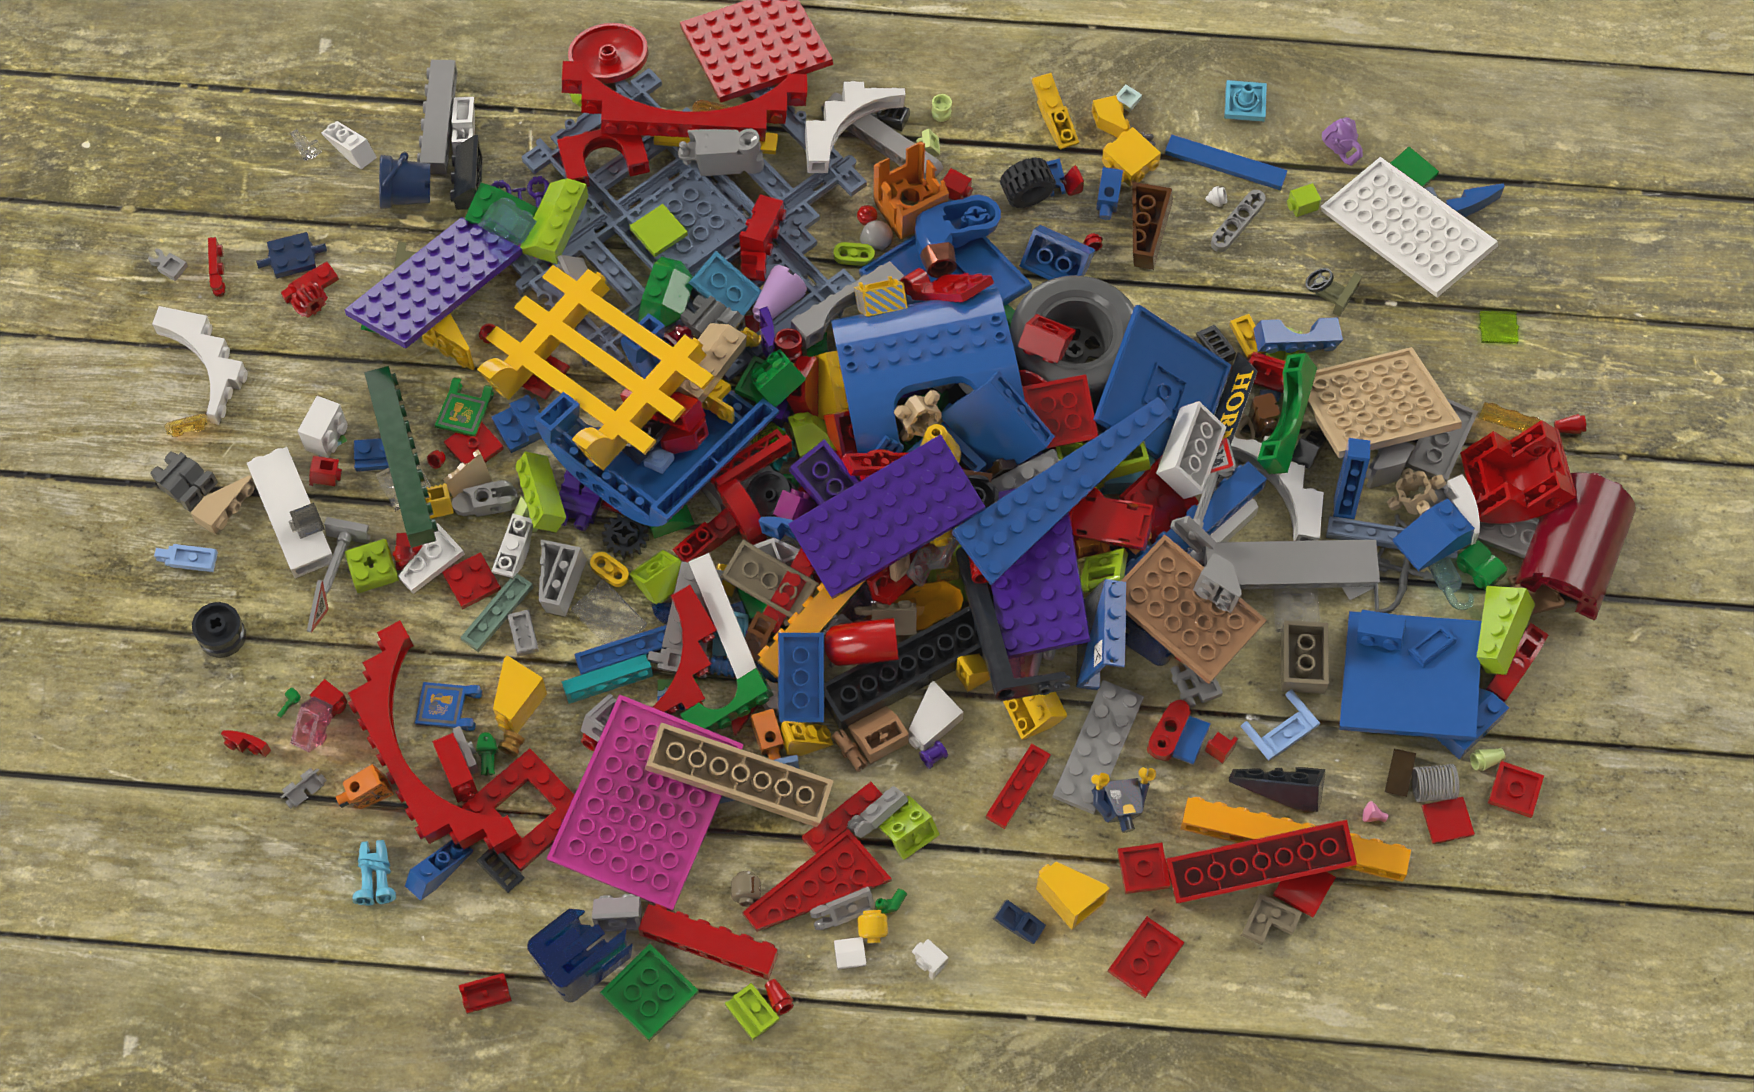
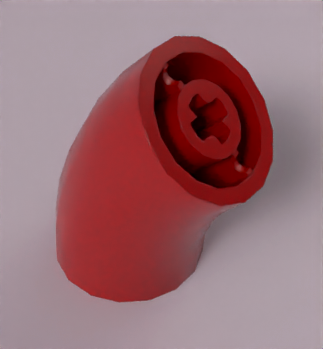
M894 618L831 626L824 640L827 657L836 666L898 660Z

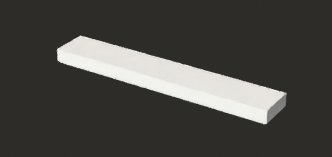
M707 553L689 561V564L738 679L757 668L712 558Z

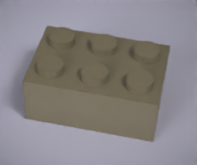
M1284 620L1281 628V692H1288L1292 689L1297 693L1325 694L1329 685L1328 623Z

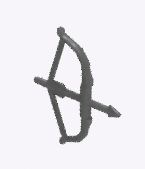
M1396 514L1394 517L1396 520L1394 526L1398 527L1400 524L1404 528L1408 527V525L1400 519V515ZM1381 547L1377 554L1379 571L1386 572L1391 569L1399 571L1401 574L1395 601L1387 608L1379 609L1378 583L1374 585L1375 612L1382 613L1393 611L1401 603L1407 591L1406 585L1409 574L1423 577V580L1434 578L1427 570L1425 572H1418L1411 569L1412 564L1406 557H1404L1402 567L1390 564L1388 559L1380 558L1386 547Z

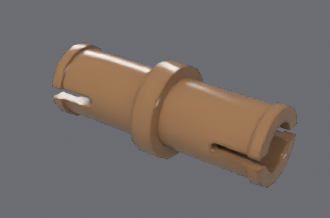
M839 729L840 734L838 731L833 733L831 738L842 750L841 754L843 757L848 758L857 772L861 771L860 767L862 770L868 766V761L858 751L857 744L852 743L843 729Z

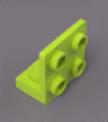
M906 796L908 801L878 826L893 841L898 855L903 860L940 835L932 816L910 796Z

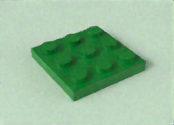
M649 944L600 994L650 1042L699 993V990Z

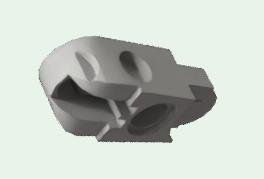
M506 480L492 481L463 489V493H459L453 499L452 507L455 513L462 516L476 514V517L506 512L516 507L518 494L510 482ZM487 498L485 502H479L480 499Z

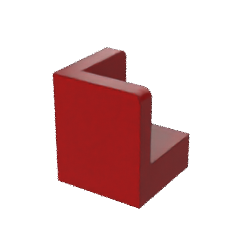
M742 251L741 273L749 280L765 281L766 253Z
M1217 732L1214 738L1207 742L1205 752L1223 764L1235 749L1238 738L1234 736L1230 740L1220 732Z

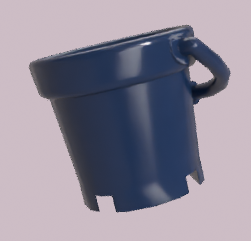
M406 151L400 154L399 159H393L392 156L380 155V209L392 208L393 205L430 203L431 163L406 161L409 157Z

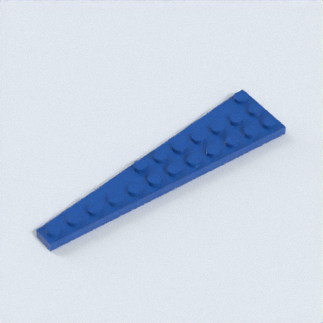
M1157 397L987 507L984 511L953 529L952 534L989 584L992 585L1035 545L1042 536L1050 531L1059 520L1067 515L1108 474L1124 461L1133 450L1171 416V411L1160 397Z

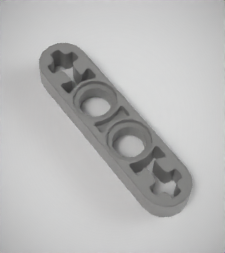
M1250 191L1217 229L1211 239V247L1214 251H1226L1259 213L1265 203V194L1262 191ZM1258 198L1259 201H1256L1253 207H1251L1252 199ZM1245 210L1249 213V216L1246 218L1241 217L1238 212ZM1234 224L1238 230L1234 232L1229 231L1227 226ZM1225 235L1224 243L1218 244L1217 241H1220Z

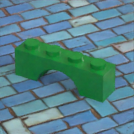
M755 668L737 679L736 695L725 707L709 709L698 703L680 715L683 720L715 732L718 729L730 726L734 719L748 715L751 709L757 705L766 704L774 694L762 672Z

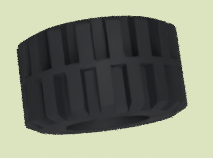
M1034 157L1019 161L1009 167L1000 178V185L1009 204L1016 208L1036 205L1048 198L1056 188V181L1046 160H1043V158Z

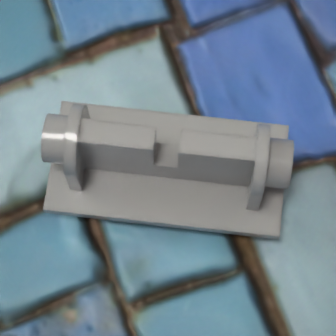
M311 768L300 775L302 778L300 782L296 785L291 782L282 789L284 794L280 797L284 798L286 796L288 798L285 803L290 809L292 807L296 808L308 798L303 790L307 788L312 795L324 786L327 780L322 774L319 776L316 774L319 771L318 768L314 771Z

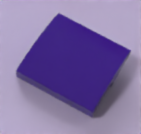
M768 306L759 309L761 350L766 359L772 352H775L774 325Z

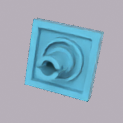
M1227 80L1224 119L1265 122L1267 83Z

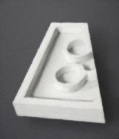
M438 523V532H434L437 541L422 545L423 547L417 555L408 562L399 575L400 580L413 594L465 555L461 547Z

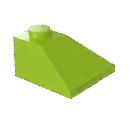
M809 412L797 413L794 416L788 417L791 438L800 458L824 439L834 451H837L828 437L824 420L813 416Z
M661 550L631 571L629 576L648 600L655 604L662 603L675 590L681 561L665 550Z

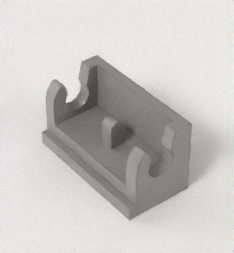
M609 693L585 715L581 732L597 742L617 701L613 698V695Z

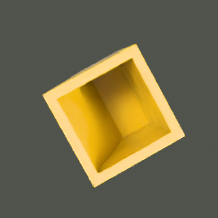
M507 655L503 661L493 710L498 727L503 732L509 730L518 734L546 697L547 691L541 676Z
M1057 861L1051 866L1049 864L1045 865L1039 871L1040 875L1037 879L1036 890L1071 930L1107 901L1110 888L1106 884Z

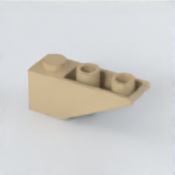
M248 475L205 496L191 512L194 521L215 535L219 530L224 529L228 519L232 514L238 512L245 498L252 495L255 487L252 477Z

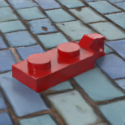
M328 261L292 281L281 292L282 298L288 304L293 299L292 295L297 292V289L302 287V284L307 285L309 282L317 283L324 289L338 281L339 277Z

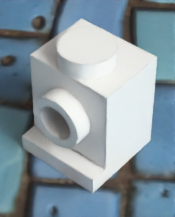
M929 939L924 944L922 942L917 944L912 951L915 955L916 964L924 971L929 970V977L932 980L948 964V956Z

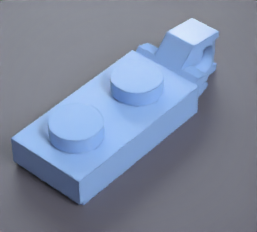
M173 544L168 549L156 548L154 557L156 561L165 562L166 566L173 568L214 572L218 552L216 549Z

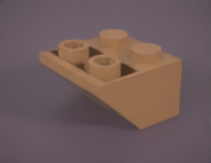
M887 706L848 726L849 731L869 764L909 744V733L899 717Z

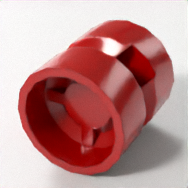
M791 328L778 331L775 335V351L781 349L791 362L795 364L798 356H803L801 334Z

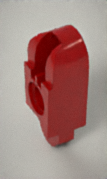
M1184 700L1170 702L1168 708L1163 713L1149 739L1147 747L1148 754L1153 758L1168 761L1173 756L1181 733L1191 713L1187 702ZM1172 726L1176 731L1169 732L1165 727ZM1158 743H1162V745H1165V747L1160 748L1158 746Z

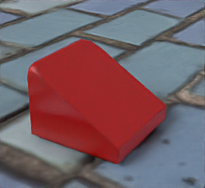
M1075 165L1064 176L1065 180H1062L1068 196L1082 193L1084 187V179Z

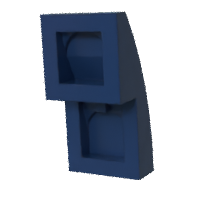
M1008 899L1003 902L993 917V920L1031 944H1035L1046 927V924L1031 913H1025Z

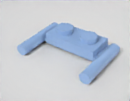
M1292 689L1285 695L1299 712L1262 738L1248 721L1240 726L1268 761L1278 756L1309 734L1312 729L1320 725V722Z

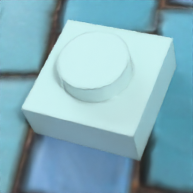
M1126 84L1116 95L1118 102H1122L1123 108L1128 112H1131L1142 98V94Z

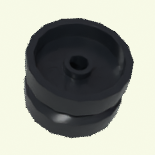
M764 471L757 474L750 481L746 492L761 517H776L773 513L782 490L791 492L792 488L798 491L799 489L783 474L776 471Z
M209 603L201 607L194 615L192 632L202 650L209 656L216 658L229 657L238 652L244 645L246 628L236 609L228 603Z

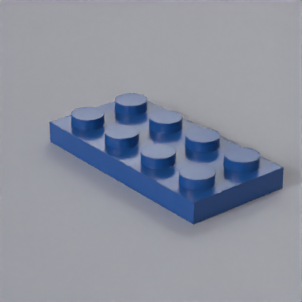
M778 633V722H824V633Z

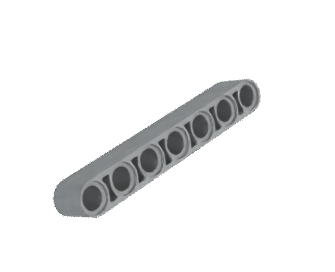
M835 92L827 101H843L841 94ZM825 103L821 106V110H822L823 113H824ZM871 114L859 118L846 128L847 131L890 158L899 166L906 164V148L914 145L913 142ZM926 151L924 162L925 180L926 160L929 159L936 167L935 177L943 170L942 163Z

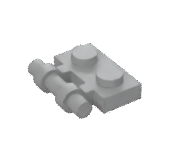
M1184 664L1186 671L1180 672L1178 666L1170 669L1173 675V683L1178 686L1181 692L1180 698L1188 703L1189 708L1196 706L1193 699L1196 696H1199L1201 703L1221 697L1223 694L1216 677L1208 684L1186 664ZM1191 679L1194 688L1188 689L1185 680Z

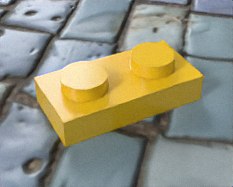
M1250 314L1230 321L1229 325L1247 359L1251 358L1253 351L1264 353L1258 352L1253 330L1256 325Z

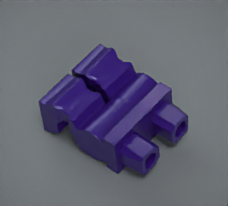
M566 469L564 474L565 480L561 484L559 492L566 515L562 526H567L569 518L576 519L574 527L577 530L586 531L590 523L594 524L595 516L601 505V497L582 484Z

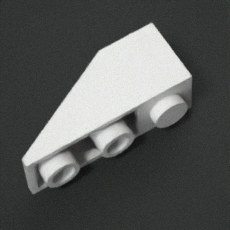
M338 121L328 125L327 129L321 132L350 163L360 169H363L377 158L366 138Z

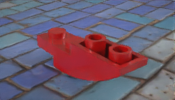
M725 508L709 523H702L672 550L681 561L689 563L691 560L712 552L740 530L728 509Z
M1530 623L1523 633L1507 674H1495L1486 690L1493 692L1500 700L1505 702L1542 649L1549 635Z

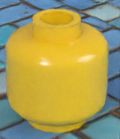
M881 910L863 911V915L858 917L859 937L867 939V943H880V938L888 935L887 916L882 914Z

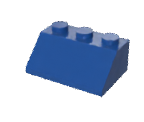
M1039 225L1033 229L1019 266L1048 280L1063 276H1084L1096 249Z
M1479 688L1476 741L1447 738L1436 739L1460 760L1504 718L1509 707L1493 692Z

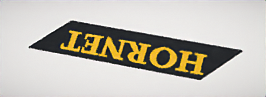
M1237 352L1214 415L1226 426L1222 440L1227 438L1230 446L1258 372L1240 352Z

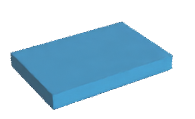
M717 251L714 252L689 282L707 299L711 295L716 301L721 302L727 308L730 307L732 311H738L743 316L756 302L762 291Z

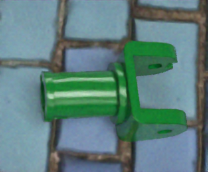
M484 732L479 735L476 752L481 756V775H495L494 755L499 753L496 740L490 733Z

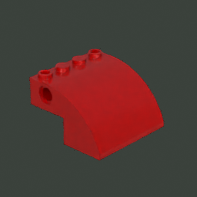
M1543 420L1510 441L1492 431L1460 452L1466 479L1476 500L1480 522L1504 524L1530 520L1552 512L1577 497L1559 429L1552 427Z

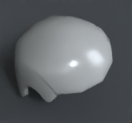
M883 221L867 223L860 235L861 244H868L874 250L881 251L887 248L893 239L891 227Z

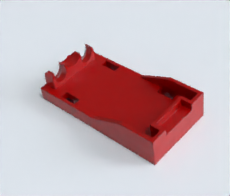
M1088 494L1069 512L1073 537L1146 551L1156 509L1153 505ZM1087 498L1095 499V502H1093V501H1088V500H1086V499H1087ZM1130 506V507L1137 508V510H1132V509H1127V508ZM1077 530H1080V531H1082V532H1087V534H1086V535L1078 534V533H1077Z

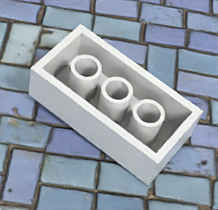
M1200 401L1180 408L1156 472L1183 499L1203 493L1226 430V426Z

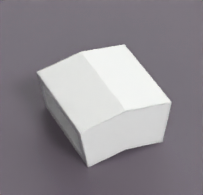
M863 938L834 940L837 970L866 966Z

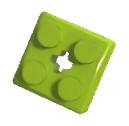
M386 539L358 546L344 552L357 593L399 581ZM374 564V567L370 568L369 565Z

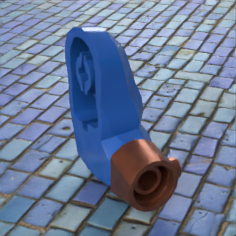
M973 195L964 199L941 203L923 211L916 217L915 239L917 250L929 276L939 278L944 274H952L957 267L954 248L961 247L971 240L988 236L996 230L1001 218V210L994 200L988 196Z

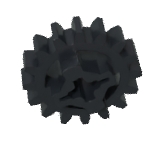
M617 514L616 520L610 518V525L604 524L606 531H602L603 545L607 546L608 553L613 551L615 558L621 554L623 560H625L626 555H629L632 559L634 558L633 553L636 552L640 555L642 554L641 548H647L645 541H649V534H647L648 527L644 526V524L636 522L627 516L622 518L620 514Z

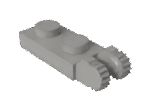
M893 786L885 791L873 804L869 805L860 815L852 817L848 821L847 827L850 831L855 832V835L858 837H864L908 801V798L903 792Z
M866 887L826 903V905L817 906L810 910V915L814 919L823 917L814 922L815 929L819 931L853 920L863 915V911L876 910L871 891Z

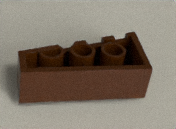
M1132 182L1134 267L1151 270L1155 268L1173 203L1172 188Z

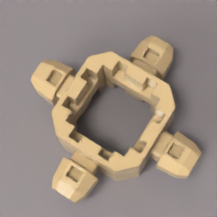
M930 390L925 397L915 395L909 398L904 406H898L894 410V414L903 426L899 435L903 441H910L914 435L924 437L929 426L944 422L941 412L936 406L940 398L937 391Z
M1407 468L1402 472L1403 478L1399 479L1395 485L1399 495L1391 497L1387 503L1391 510L1400 509L1404 505L1408 513L1415 515L1419 513L1422 515L1434 506L1438 500L1434 490L1444 487L1446 482L1442 475H1436L1429 480L1425 472H1414L1412 469ZM1420 486H1422L1423 488L1426 487V490H1424V494L1421 495L1419 493L1415 495L1414 499L1412 500L1410 497H1407L1408 495H1410V491L1414 492L1418 490Z

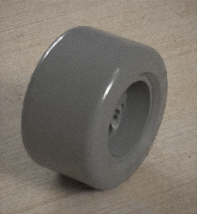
M1063 276L1041 283L1021 300L1011 320L1010 335L1018 369L1033 372L1047 382L1086 374L1095 416L1134 305L1116 287L1092 277ZM1036 314L1076 330L1075 334L1080 335L1078 340H1071L1063 358L1058 363L1046 362L1042 359L1043 357L1037 354H1027L1023 352L1022 348L1018 347L1026 323ZM1091 339L1100 347L1089 350L1085 343ZM1088 358L1097 359L1092 362L1086 363Z

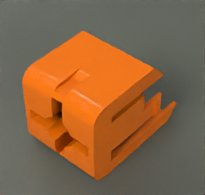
M918 142L906 148V164L890 171V158H886L874 165L875 204L900 240L915 233L916 217L920 213L941 203L948 202L949 192L945 182L942 180L940 184L935 178V171L937 169L929 159L926 160V180L924 179L925 143ZM901 193L904 194L908 201H918V204L914 206L903 204L901 202Z

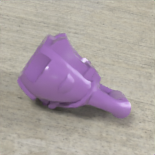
M1348 117L1340 118L1322 132L1323 142L1335 154H1339L1345 164L1352 166L1363 157V150L1357 142L1358 134L1354 120ZM1353 147L1356 148L1357 151L1347 158L1346 153Z

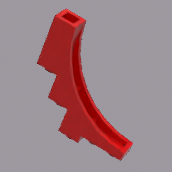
M691 585L671 595L682 627L683 647L681 660L669 688L652 707L670 715L680 710L679 705L681 704L685 710L698 703L703 705L702 702L706 698L693 677L697 675L700 678L707 674L711 663L699 643L701 641L704 644L715 638L714 634L717 633L716 627Z

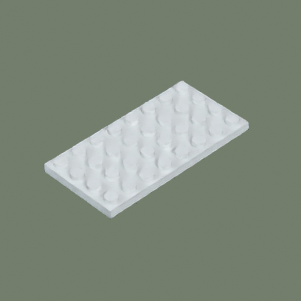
M1381 157L1321 206V211L1437 298L1498 247L1497 240Z

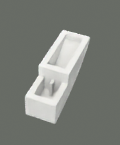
M455 97L453 100L452 147L454 155H456V146L475 135L474 97Z
M1463 474L1447 481L1444 493L1475 528L1471 545L1476 543L1480 533L1478 507L1468 482Z

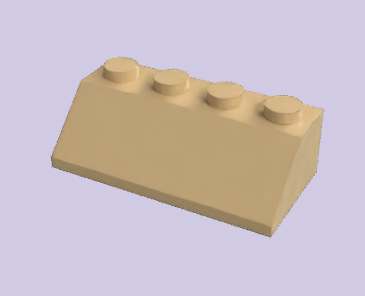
M710 323L698 338L703 344L702 350L707 355L699 366L710 372L714 379L702 390L686 378L675 392L696 397L703 403L744 350L747 335L729 324Z

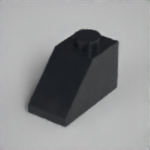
M1308 428L1300 437L1291 461L1305 466V469H1310L1327 440L1326 436Z

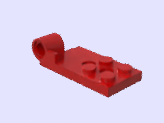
M917 268L900 280L904 284L905 293L911 296L912 300L964 302L994 284L992 276L982 275L981 273L969 275V273L961 275L944 274L930 282L927 273L921 268Z

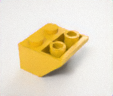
M1056 692L1003 701L1021 739H1026L1051 729L1067 717L1066 711Z

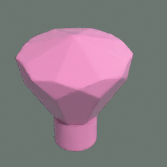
M1370 801L1364 808L1362 819L1364 822L1377 820L1386 822L1388 814L1381 812L1376 804Z

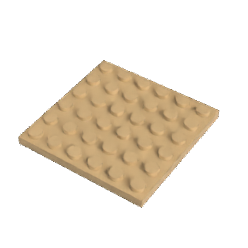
M1412 347L1317 370L1307 403L1309 410L1338 458L1344 457L1348 438L1370 440L1371 451L1460 429L1462 426V421Z

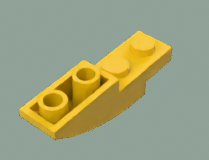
M1052 73L1032 78L1031 82L1038 98L1037 104L1059 149L1079 144L1067 107L1062 103Z

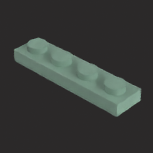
M518 573L513 578H510L460 637L461 641L479 653L506 621L508 614H511L532 590L533 584Z

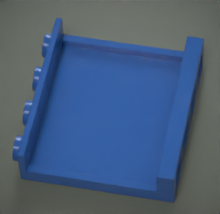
M1000 371L993 374L986 383L954 404H947L941 412L943 421L987 464V470L993 466L992 463L1001 458L1005 460L1014 459L1016 464L1019 465L1045 449L1055 437Z

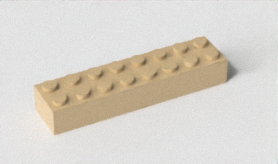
M661 723L658 727L644 769L814 827L821 823L834 781Z

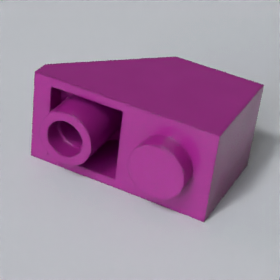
M792 488L791 492L782 490L773 514L781 518L795 520L818 505L808 493Z

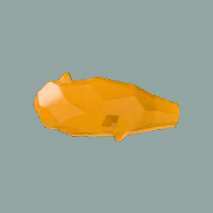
M945 580L918 584L903 592L893 603H898L902 600L916 603L917 631L929 628L940 619L948 618L956 611H959L964 598L959 587ZM868 615L864 619H872V615Z

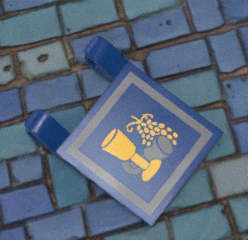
M423 682L415 724L447 728L460 726L462 730L474 731L476 727L472 718H461L465 696L477 699L482 697L480 686Z

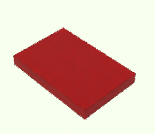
M1146 916L1107 972L1146 998L1185 942Z

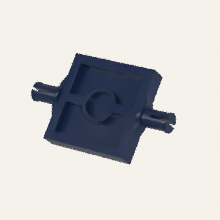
M304 232L267 242L268 258L256 260L258 269L271 266L276 279L313 270L316 268L315 254L327 252V247L325 243L313 246L309 240L308 233Z

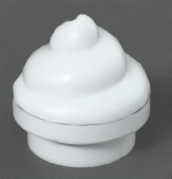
M1214 187L1205 200L1214 206H1223V204L1227 203L1225 188Z

